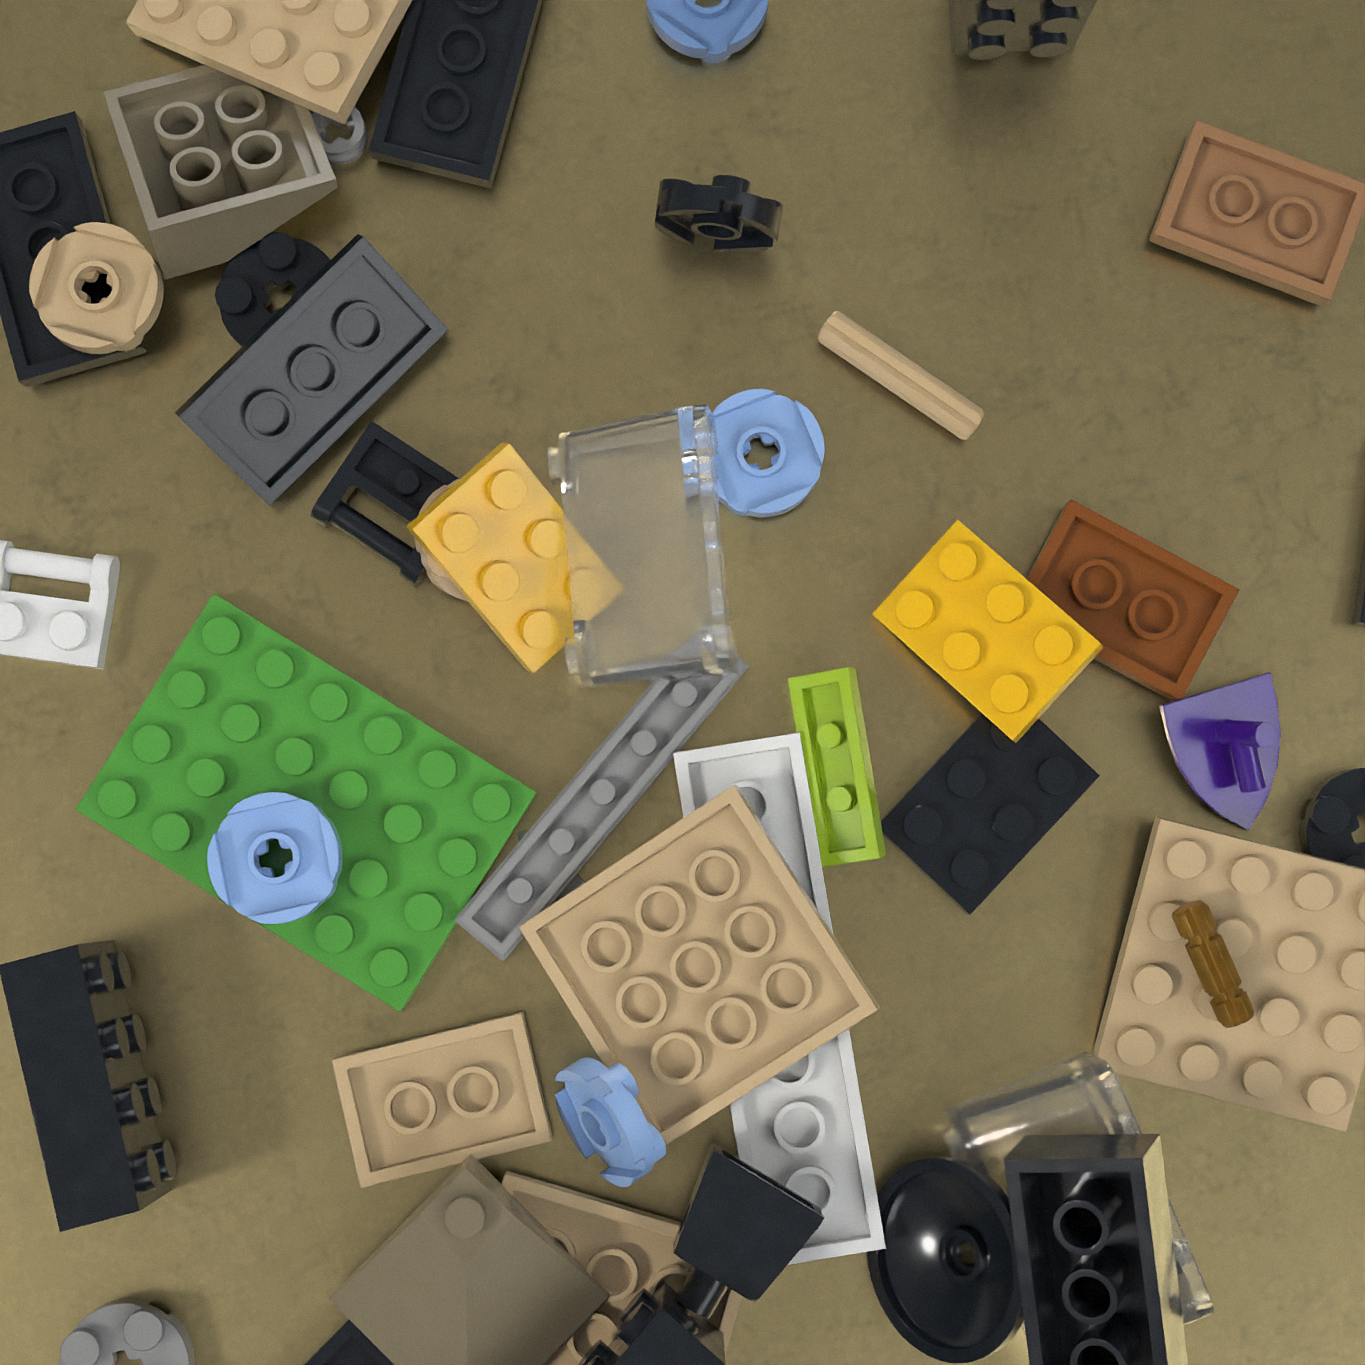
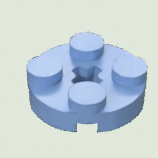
M751 389L730 396L716 407L709 417L708 423L703 428L698 449V464L702 479L715 499L727 506L729 511L735 515H750L763 518L786 513L806 499L810 491L817 484L820 476L825 445L817 420L807 407L796 400L793 402L786 396L776 395V391ZM754 438H760L765 446L776 445L779 453L771 457L772 467L761 470L757 463L749 465L745 461L744 456L751 451L749 441Z
M268 792L257 794L237 803L226 814L228 816L221 822L218 832L213 834L207 854L208 872L212 885L218 896L228 906H232L238 913L247 916L251 920L264 924L296 921L313 913L335 893L343 864L342 844L333 822L313 802L287 793ZM273 839H278L281 848L291 849L293 854V861L285 864V874L276 878L272 868H261L259 864V856L269 852L268 842Z
M583 1057L556 1075L555 1081H562L565 1084V1088L555 1094L556 1105L563 1124L585 1159L597 1153L602 1161L609 1166L599 1173L607 1181L619 1187H628L652 1171L654 1163L665 1156L666 1145L658 1130L647 1122L640 1106L635 1100L639 1094L637 1083L632 1074L622 1064L615 1063L607 1068L596 1059Z

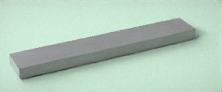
M700 626L457 915L454 921L498 958L505 961L524 938L519 926L551 906L674 758L673 753L681 750L746 672L749 665Z

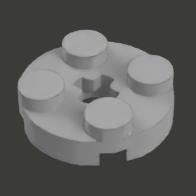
M123 1298L96 1308L81 1320L62 1342L58 1365H114L117 1362L116 1352L125 1350L129 1360L140 1358L142 1365H195V1354L186 1328L173 1314L169 1313L166 1315L159 1308L150 1306L151 1302L146 1300Z

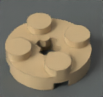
M100 222L84 223L73 227L76 231L66 234L59 241L54 237L41 249L36 257L29 282V292L33 305L38 310L44 325L62 343L81 352L107 354L117 350L126 352L135 349L141 344L144 334L154 325L162 307L164 284L161 278L162 272L157 261L133 234L112 224ZM99 273L107 274V284L112 287L110 295L107 298H102L99 303L90 304L91 297L82 291V286L85 281L89 283L96 282Z

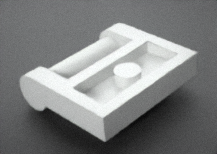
M0 540V655L104 670L120 574L119 558L113 555L98 553L93 559L18 549L14 548L11 541ZM12 573L90 584L89 602L9 591Z

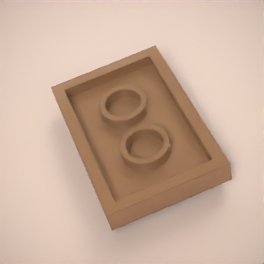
M1196 120L1188 134L1149 242L1324 307L1332 300L1365 209V183Z

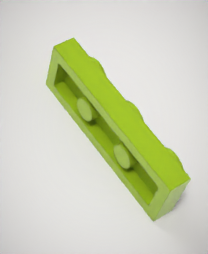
M845 667L788 678L796 732L800 733L822 867L887 857L856 668Z

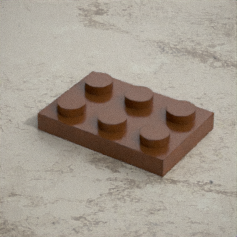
M1072 499L1065 504L1026 577L1029 582L1102 644L1104 648L1095 656V660L1171 701L1184 697L1240 590Z

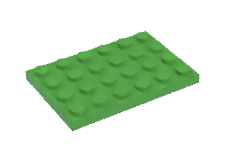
M213 593L75 810L223 901L212 885L208 872L207 854L213 834L218 832L221 822L228 816L226 814L242 800L268 792L287 793L317 804L335 825L342 844L343 864L335 893L313 913L299 920L280 924L256 923L392 1008L402 1012L456 927L457 922L454 919L477 893L538 793ZM273 839L268 842L269 852L259 856V864L261 868H272L276 878L285 874V864L293 861V854L291 849L281 848L278 839Z

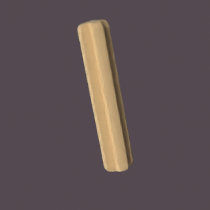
M839 311L833 312L821 327L818 334V340L821 344L958 438L968 439L982 421L984 416L982 408Z

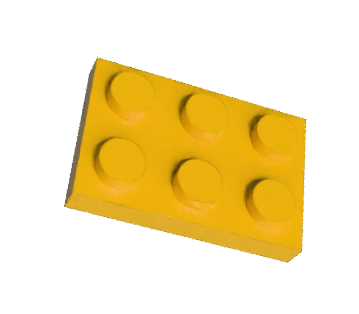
M501 442L406 526L409 532L521 665L533 674L626 590L624 585L509 443Z
M958 519L872 613L874 617L1015 743L1104 648L1098 640Z

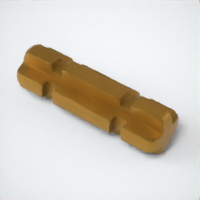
M1197 900L1174 910L1172 918L1180 936H1183L1184 940L1188 939L1189 941L1185 948L1204 991L1209 996H1213L1210 1004L1218 1022L1225 1028H1231L1252 1019L1255 1010L1247 992L1238 987L1242 981L1222 935L1213 931L1217 924L1209 906L1203 901Z

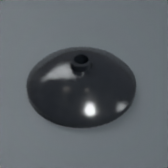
M942 1156L925 1158L906 1164L886 1181L877 1195L886 1249L868 1251L867 1260L871 1281L879 1303L887 1318L900 1335L917 1350L931 1358L948 1363H968L989 1357L1000 1351L1012 1340L1024 1321L1009 1197L987 1173L964 1160Z

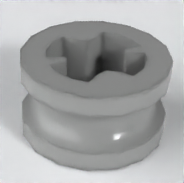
M354 107L347 119V126L352 137L348 141L338 137L332 144L328 143L330 138L325 128L329 124L340 127L342 123L314 111L312 112L311 116L329 162L348 164L357 160L364 153L368 144V130L358 109Z

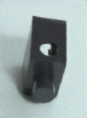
M712 1143L673 1243V1253L693 1266L676 1295V1299L686 1308L706 1319L711 1318L727 1288L752 1302H756L819 1228L824 1220L820 1207L715 1143Z

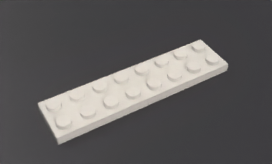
M800 733L673 753L683 818L731 786L737 785L833 934ZM847 1029L730 1104L738 1158L820 1207L824 1216V1220L819 1228L788 1265L886 1249L850 1031Z

